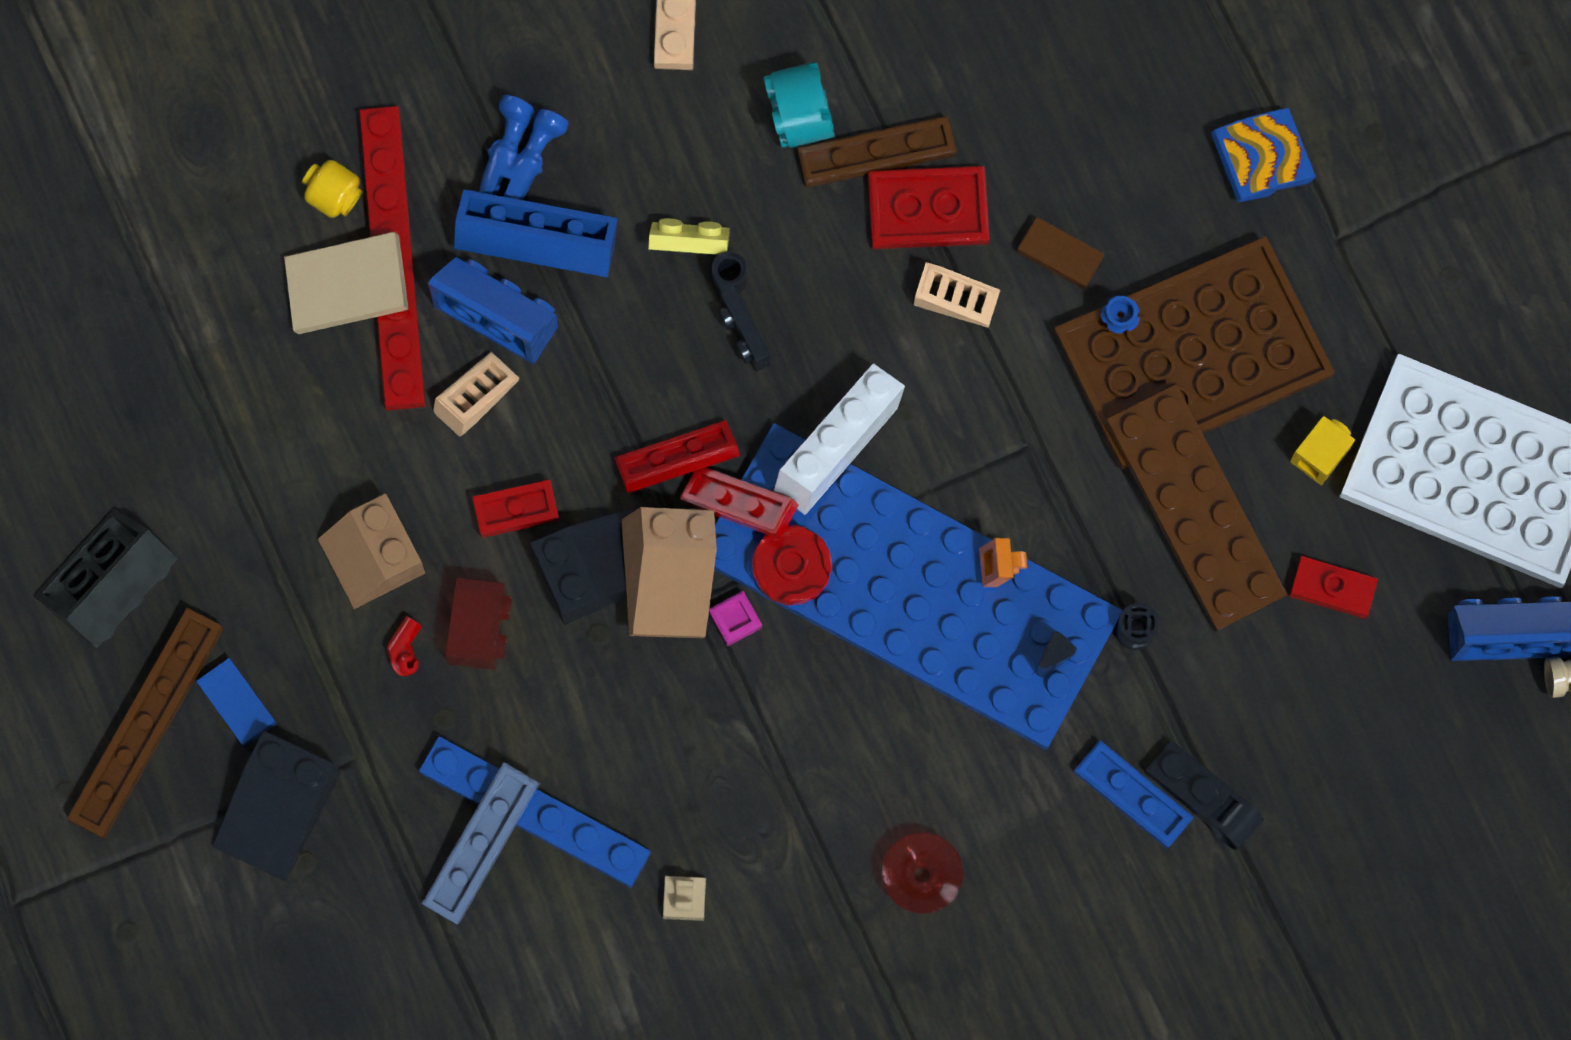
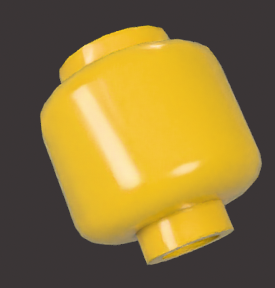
M328 160L321 167L314 163L302 180V183L307 186L304 194L305 201L330 218H335L340 214L347 216L362 194V190L358 188L360 183L359 177L335 160Z

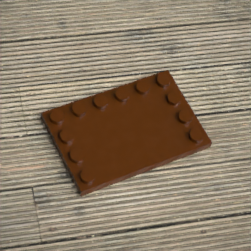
M1267 236L1127 296L1135 301L1139 307V313L1137 314L1139 323L1132 331L1125 330L1121 334L1110 331L1107 328V323H1104L1101 318L1103 307L1054 328V334L1121 470L1127 468L1128 465L1105 420L1175 384L1180 389L1202 433L1205 434L1326 381L1335 374ZM1118 312L1117 316L1123 318L1124 313Z

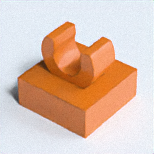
M995 538L979 548L983 587H998L1012 579L1013 574H1018L1019 569L1028 568L1026 552H1011L1010 538Z

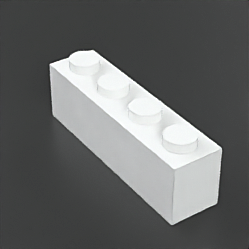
M873 363L780 469L774 492L794 499L799 505L797 509L806 515L898 409L905 386Z

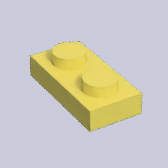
M661 219L659 222H652L649 234V249L719 255L728 251L730 228H723L721 224L710 221L700 222L698 225H685L677 219Z

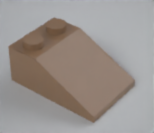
M640 507L622 519L629 636L706 637L717 552L714 511Z

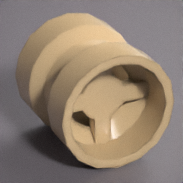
M1559 657L1545 659L1544 678L1549 697H1563L1567 691L1571 692V660L1563 661Z

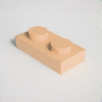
M657 0L655 69L693 70L696 0Z

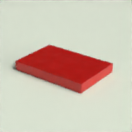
M985 166L868 171L872 249L989 244Z

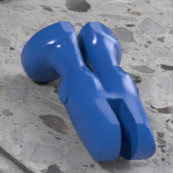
M503 95L499 102V110L505 117L506 128L503 139L494 142L488 150V156L490 157L482 177L479 192L496 195L504 177L510 180L504 197L523 200L536 175L538 176L542 173L543 159L540 154L550 140L566 133L569 122L555 112L540 109L535 117L529 141L525 149L518 154V144L533 117L534 109L529 103L520 98Z

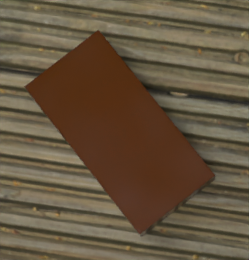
M1036 217L1017 250L1018 254L1083 290L1088 286L1105 255Z

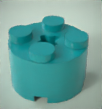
M817 61L771 72V75L764 76L766 90L773 108L772 116L782 148L788 146L793 148L835 137Z

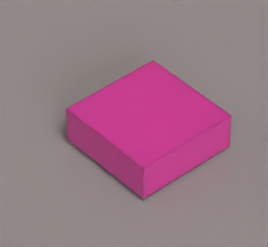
M744 591L709 609V615L727 647L762 628V623Z

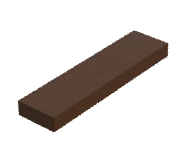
M945 116L798 147L797 154L805 187L808 188L868 175V171L893 170L954 157L957 155V149L949 117Z

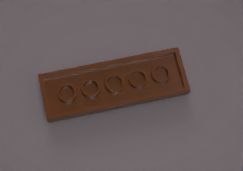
M1177 384L1105 420L1111 435L1215 632L1287 595Z

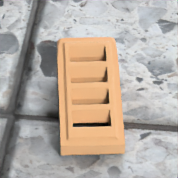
M926 262L915 295L914 306L989 328L1000 290L949 269ZM933 281L940 283L936 296L929 294ZM948 285L956 287L951 302L944 300ZM963 290L971 292L966 308L959 305ZM978 295L986 296L981 314L974 311Z
M490 352L435 398L434 413L461 437L518 382L519 377L497 356ZM487 370L500 381L498 385L484 374ZM476 381L488 391L486 395L474 385ZM464 392L476 402L474 405L470 404L462 396Z

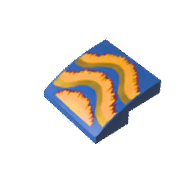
M1289 108L1249 117L1217 128L1211 132L1237 202L1269 197L1276 190L1309 184L1316 178Z

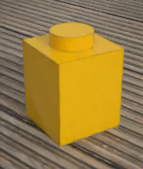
M1323 416L1295 451L1290 462L1322 486L1349 452L1355 439L1350 436V430L1343 423L1335 419L1330 421Z

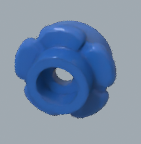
M1114 296L1108 300L1107 306H1103L1101 318L1104 323H1107V328L1114 333L1121 334L1125 330L1132 331L1139 323V317L1137 316L1139 307L1129 297ZM1118 312H1123V313H1124V317H1123V318H1119V317L1117 316V313H1118Z

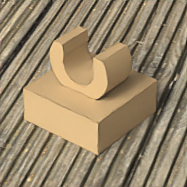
M665 876L663 919L704 921L706 878Z

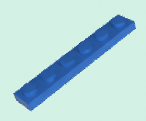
M438 737L419 772L426 778L479 806L499 768ZM536 790L516 824L518 828L631 889L651 855L650 850L539 790Z

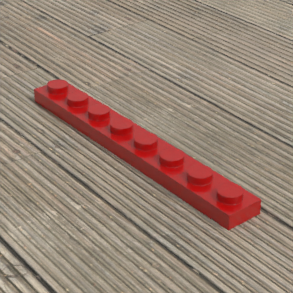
M399 106L360 110L370 234L371 237L392 232L399 235L409 310L378 316L386 411L426 407Z

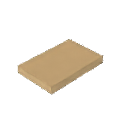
M395 232L284 257L293 331L297 334L409 310L400 238Z

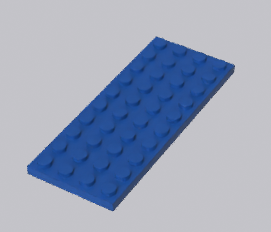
M774 423L744 474L742 481L774 492L780 469L806 440ZM851 464L847 466L806 515L796 509L788 526L798 525L804 527L806 530L819 535L826 543L831 553L832 572L828 585L817 598L805 604L788 606L774 602L1046 751L1123 610L1028 559V568L1019 569V573L1013 574L1012 579L998 587H983L979 548L990 542L991 539ZM719 518L715 525L717 552L714 570L772 601L759 589L754 579L752 565L756 548L766 534ZM1055 631L1060 632L1077 648L1075 655L1045 677H1039L1036 671L1052 633H1055Z

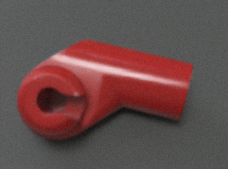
M405 616L393 634L386 648L392 669L401 676L412 675L419 667L418 658L415 657L411 644L422 626Z

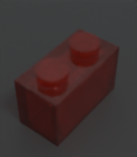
M456 578L445 655L449 665L496 670L497 659H504L507 635H501L502 621L510 620L512 610V597L506 596L504 583Z

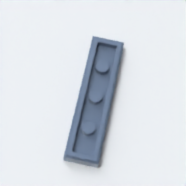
M503 762L424 899L423 905L455 924L460 923L540 782Z

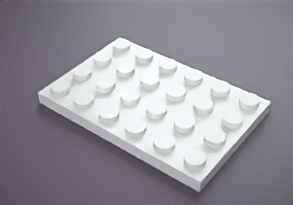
M1398 354L1339 497L1562 588L1571 569V424Z

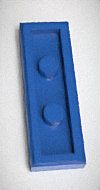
M1102 741L1095 745L1074 770L1075 775L1167 850L1194 818V816Z

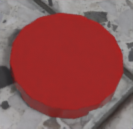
M798 525L787 526L781 539L766 534L757 546L752 559L754 579L761 592L772 601L788 606L805 604L817 598L828 585L832 572L831 553L824 540L816 533L814 534L812 531Z

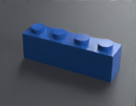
M463 189L456 216L454 249L608 277L615 248L618 218Z

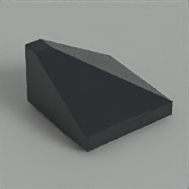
M1057 631L1052 633L1038 665L1037 676L1045 677L1075 655L1077 648L1062 633Z

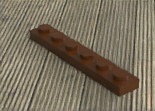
M188 608L185 610L67 819L70 822L104 840L106 839L224 629L221 625Z

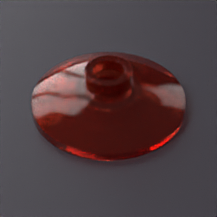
M931 833L910 834L898 840L888 851L882 867L883 884L889 897L901 908L917 914L934 913L948 906L958 895L963 882L962 861L956 849L942 837ZM918 869H925L929 872L930 878L927 882L921 883L915 879L914 873Z

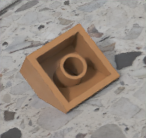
M386 493L348 512L318 539L354 609L425 574L423 564Z

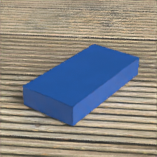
M230 658L196 681L243 747L261 736L263 731H268L277 724Z

